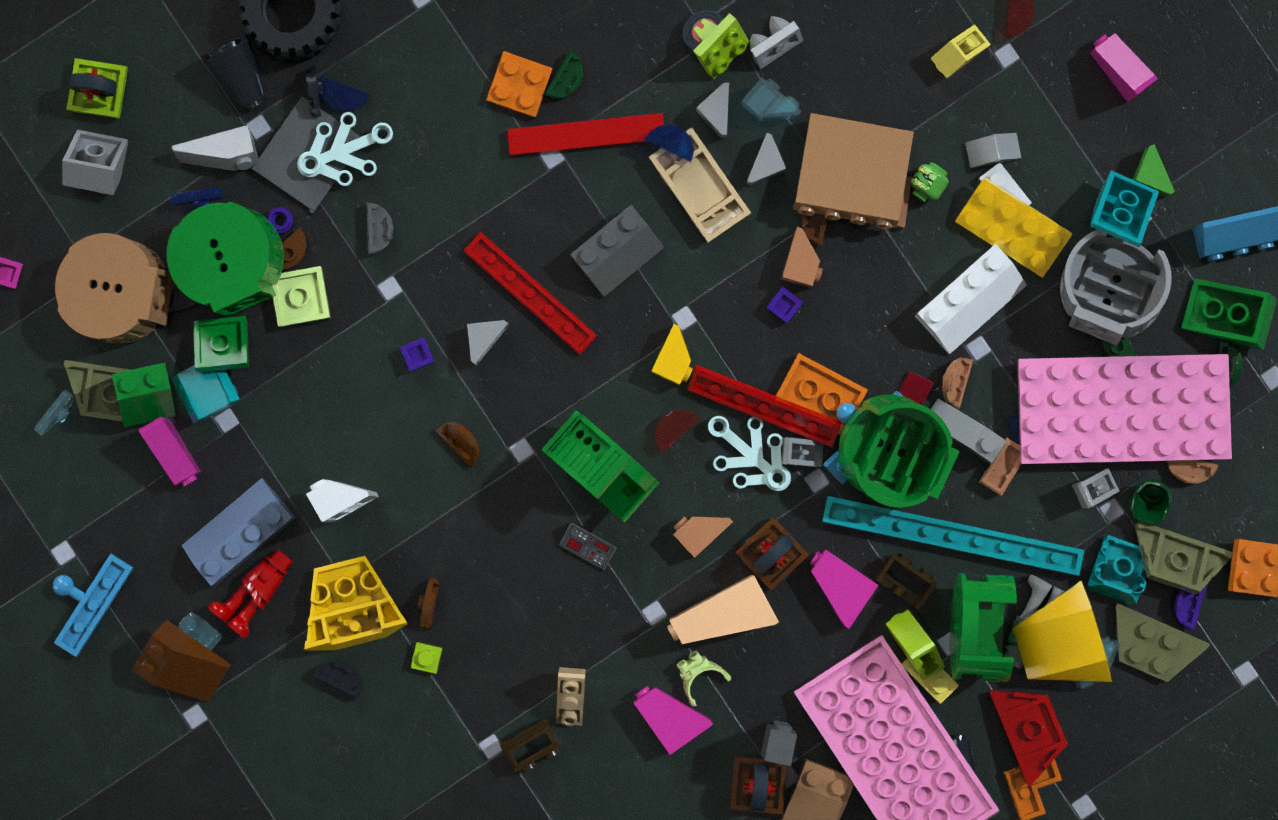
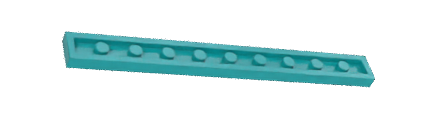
M827 496L822 522L1077 576L1080 574L1084 550L830 496Z

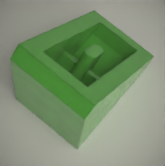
M1155 144L1149 146L1144 150L1133 180L1159 191V195L1167 197L1175 191Z

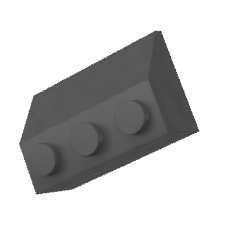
M630 205L570 255L602 296L605 297L664 249V247L644 219Z

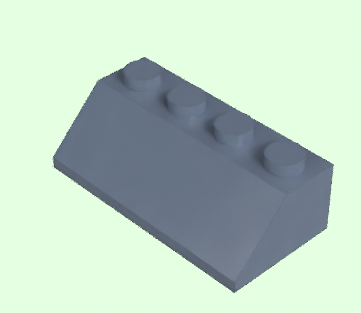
M261 478L187 540L182 547L197 570L211 586H214L296 517L265 480Z

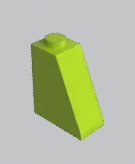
M909 610L894 615L886 623L891 635L922 681L945 668L935 644Z

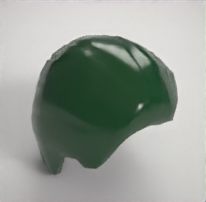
M1149 479L1144 481L1135 489L1131 497L1133 518L1147 525H1156L1164 521L1172 504L1170 488L1159 480Z

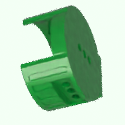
M233 202L226 204L212 203L193 210L183 218L178 226L173 228L167 245V264L173 281L187 297L198 303L211 306L214 313L232 316L276 296L273 285L278 283L283 270L284 250L277 230L262 214ZM217 240L218 246L212 248L211 243ZM217 252H222V255L216 257ZM222 264H227L228 269L226 272L221 271Z
M887 394L863 401L862 406L846 422L840 437L838 462L843 475L856 489L883 505L901 508L920 504L926 501L928 496L938 499L960 451L951 447L953 441L950 431L944 421L934 411L909 398ZM880 439H881V440H882V444H881L879 447H877V445H878V443H879V441H880ZM891 443L892 446L890 451L888 452L886 450V447L888 444ZM903 448L905 451L904 455L898 456V450Z
M577 410L541 449L624 523L659 484L648 471Z
M965 573L957 574L953 598H951L949 640L950 666L953 679L960 680L962 674H976L981 681L1008 682L1010 680L1014 657H1003V622L1005 603L1017 602L1016 585L1013 576L985 574L982 581L967 580Z

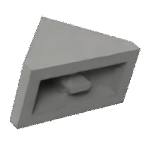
M723 83L696 108V112L720 138H726L729 83Z
M766 133L747 180V185L752 186L786 170L772 134Z
M1017 133L993 134L965 143L970 169L1021 159Z
M505 320L467 324L471 361L476 366L509 326Z
M785 437L783 438L782 465L822 467L824 444L814 440Z
M1109 468L1072 484V488L1082 508L1093 507L1119 492Z

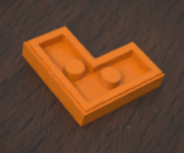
M1055 759L1037 780L1028 787L1019 766L1003 771L1019 820H1029L1046 814L1038 788L1062 780Z

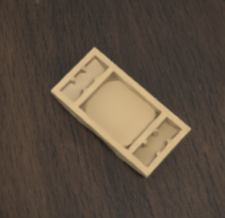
M690 128L649 156V159L708 243L751 214L693 128Z

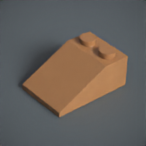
M804 758L781 820H840L854 786L853 782L846 773Z

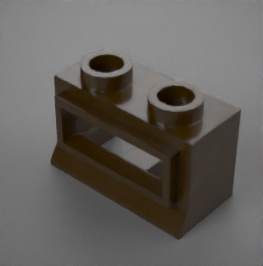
M899 553L898 556L891 554L874 580L915 609L920 610L937 585L932 581L934 576L923 568L918 571L910 566L913 561L902 553ZM893 563L925 585L919 595H916L886 574Z
M545 717L537 724L521 731L508 741L502 742L499 746L515 773L521 770L524 774L536 767L535 761L544 756L545 760H548L559 753L557 748L562 744ZM546 733L552 744L517 763L512 752Z

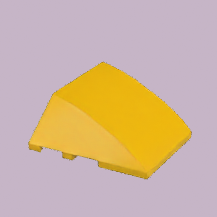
M366 556L314 569L305 650H339L388 637L408 624Z
M1079 581L1068 591L1059 595L1055 600L1012 628L1028 679L1112 682L1107 657L1082 581Z

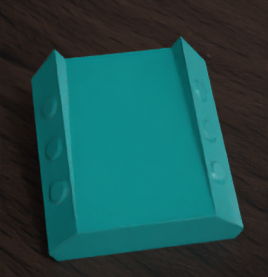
M194 365L171 378L193 424L221 412L239 400L238 391L235 385L232 384L226 370L196 372Z
M1105 535L1087 587L1091 592L1124 602L1126 605H1135L1139 595L1146 586V571L1140 547L1116 537Z

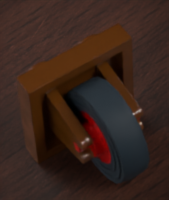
M774 517L735 552L770 591L809 556Z
M735 756L730 810L783 815L787 765L768 762L759 758Z

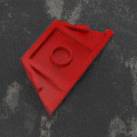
M992 690L989 694L1026 785L1027 787L1031 786L1068 743L1048 695Z

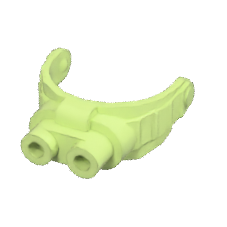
M698 651L692 652L689 655L690 659L687 661L681 660L677 664L678 669L681 671L680 676L683 679L685 694L689 700L688 702L693 707L697 705L695 700L691 698L690 686L698 674L708 670H716L722 673L728 681L731 679L728 672L723 670L721 666L708 661Z

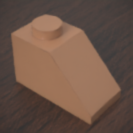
M797 227L781 279L811 288L814 282L819 283L823 268L818 267L820 260L802 228Z
M684 517L674 526L676 532L673 535L695 558L733 521L730 518L691 517L688 520Z

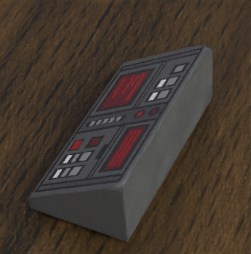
M572 522L559 546L603 570L606 569L617 548Z

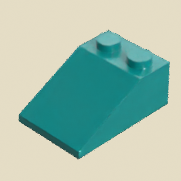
M1110 171L1099 192L1090 226L1140 247L1159 191L1114 171Z

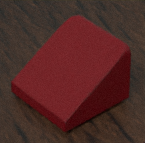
M909 371L899 393L903 397L923 405L934 382Z

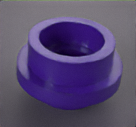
M274 208L267 216V219L273 224L279 234L289 231L293 225V216L285 208ZM283 216L285 218L283 225L276 224L277 217Z

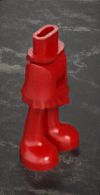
M276 549L270 557L266 556V560H262L246 573V576L242 578L243 583L225 603L215 601L208 606L216 616L228 623V626L244 639L250 632L249 621L259 607L264 610L265 603L269 604L272 595L278 589L284 576L288 574L285 570L293 562L279 549ZM251 594L252 598L237 616L230 620L242 602Z

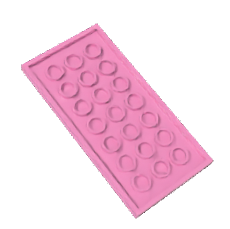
M1228 354L1017 360L1020 464L1232 459Z
M882 635L794 691L796 697L877 820H988L1000 812Z

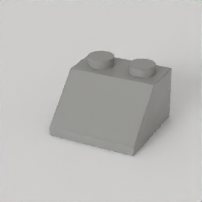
M77 130L62 160V185L114 195L121 180L128 139Z

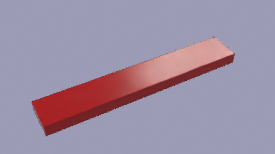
M662 113L507 129L510 156L665 140Z
M482 232L463 251L579 355L597 337L591 329Z
M696 365L687 391L832 448L842 425V422L699 365Z

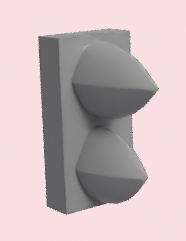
M771 16L769 28L772 36L768 38L760 34L751 35V53L760 70L803 41L800 29L794 21L789 23L782 18Z

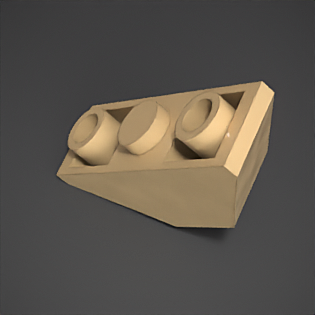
M559 668L556 724L582 726L586 669Z

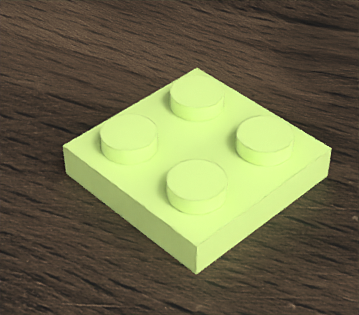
M321 266L281 273L278 283L273 285L276 293L273 300L278 327L331 318Z

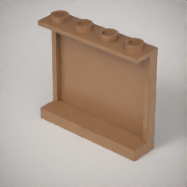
M811 113L793 209L799 210L800 214L808 216L816 213L825 215L824 217L830 220L844 218L857 225L871 223L876 224V227L889 230L892 227L896 228L900 219L914 132Z

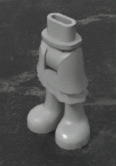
M1030 574L1028 584L1032 588V594L1020 616L1016 615V621H1013L1012 628L1038 610L1043 599L1051 589V584ZM1054 586L1047 604L1065 592ZM1011 629L1007 642L1009 645H1005L1007 650L1003 657H1014L1013 666L1021 669L1023 662L1013 629Z

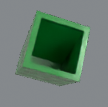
M165 363L112 374L124 427L151 422L159 417L169 418L176 416Z

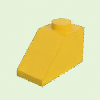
M674 324L651 372L680 386L681 381L687 383L693 368L689 367L691 359L680 328Z

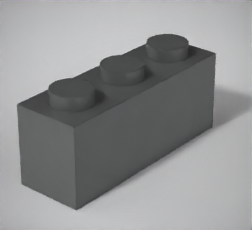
M774 720L773 725L767 724L761 751L764 761L791 766L797 733L789 723Z

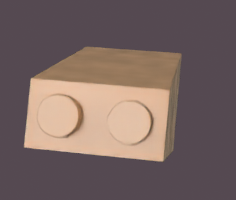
M750 575L669 619L671 624L667 628L674 641L680 639L681 643L685 644L771 626L779 623L755 576Z

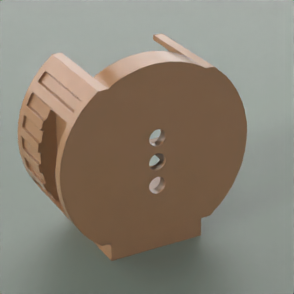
M93 234L73 244L60 264L55 282L58 312L73 330L84 336L109 343H131L149 335L155 330L156 324L166 326L174 281L170 272L166 271V266L162 259L149 247L116 234ZM106 282L108 283L107 291L103 289V285ZM121 284L122 291L120 293H117L115 288L117 285Z

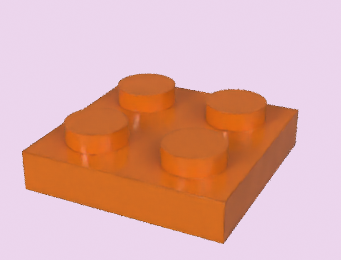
M503 51L486 100L487 102L536 118L553 68Z
M1234 539L1228 591L1278 597V544Z

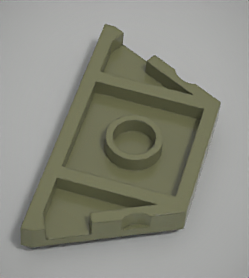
M64 360V366L81 416L123 422L112 374L129 371V369Z
M1139 521L1135 524V531L1148 579L1197 595L1232 558L1233 552L1154 525H1147Z
M1116 603L1114 606L1118 644L1117 661L1168 682L1209 648V643L1121 604Z

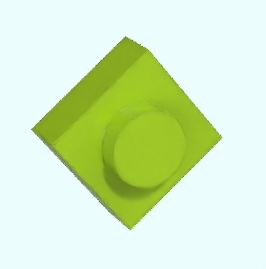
M416 642L411 668L437 674L443 648Z

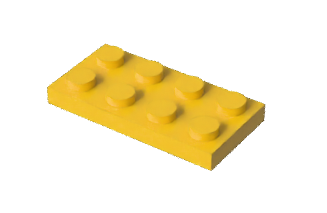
M986 177L982 179L955 220V222L992 246L996 244L1003 253L1042 278L1072 236L1070 231Z

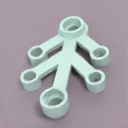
M346 112L340 118L341 125L331 150L322 154L320 153L325 139L332 135V127L326 122L318 124L316 128L317 135L311 150L304 152L298 158V170L306 177H315L318 174H322L337 180L344 187L352 183V174L347 170L338 171L325 165L326 163L336 160L361 170L365 176H373L377 171V166L373 161H364L349 154L376 142L382 145L389 143L392 140L393 131L388 124L378 123L373 127L372 133L345 144L350 129L356 125L355 115L351 112ZM346 116L353 117V123L350 125L344 124V118ZM322 126L329 127V133L326 135L320 134V128ZM380 130H386L388 132V135L385 139H380L378 137V132ZM308 160L315 161L313 169L306 168ZM366 164L374 166V170L371 173L364 171ZM342 174L350 176V180L347 183L340 181Z
M715 416L709 421L708 430L711 435L723 437L745 456L726 458L725 456L716 457L713 461V466L717 471H725L727 468L756 466L764 473L750 476L738 473L733 477L735 487L741 489L747 485L766 484L774 491H781L788 487L791 475L788 469L782 466L781 446L783 439L779 434L773 433L767 438V445L771 448L770 465L763 459L761 438L763 421L761 419L751 417L747 422V427L751 431L752 448L729 429V423L726 418ZM753 419H757L760 422L758 429H753L750 426V422ZM721 422L723 430L720 432L715 431L713 428L714 423ZM776 436L779 438L780 443L778 446L770 444L771 437ZM720 458L726 461V466L722 469L716 466V461ZM775 473H780L782 475V481L780 483H775L773 481V475ZM738 476L745 477L746 482L744 485H737L736 478Z

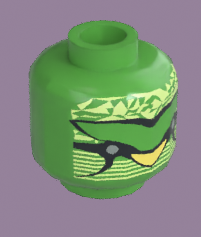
M932 162L929 165L922 164L910 180V186L914 189L912 195L924 203L927 199L931 201L938 200L949 183L946 177L948 173Z

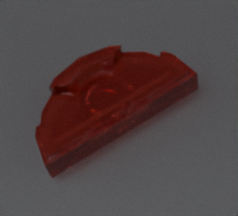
M1008 0L1005 38L1020 35L1032 23L1035 13L1032 0Z
M675 410L666 414L658 423L655 433L656 444L661 453L701 418L695 413L686 410Z

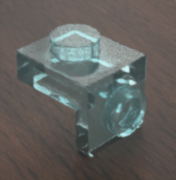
M193 612L184 617L178 626L179 629L209 650H212L223 637L204 618Z

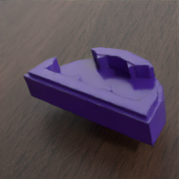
M1207 585L1197 595L1179 589L1174 598L1173 611L1175 617L1182 627L1191 632L1195 630Z

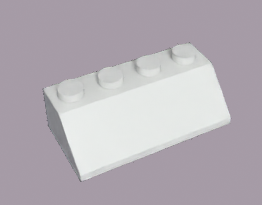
M995 244L920 310L915 317L946 352L951 354L1025 288L1027 284L1012 261Z
M322 479L311 485L312 491L306 494L322 522H335L379 497L377 492L333 480L327 481V479Z

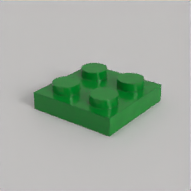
M246 316L194 321L196 372L249 367Z

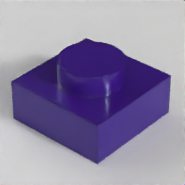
M782 287L766 308L787 324L803 302Z
M425 338L400 347L410 372L435 362Z

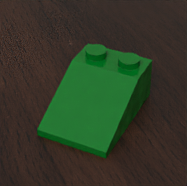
M1194 279L1181 329L1235 345L1264 351L1277 300L1267 292Z

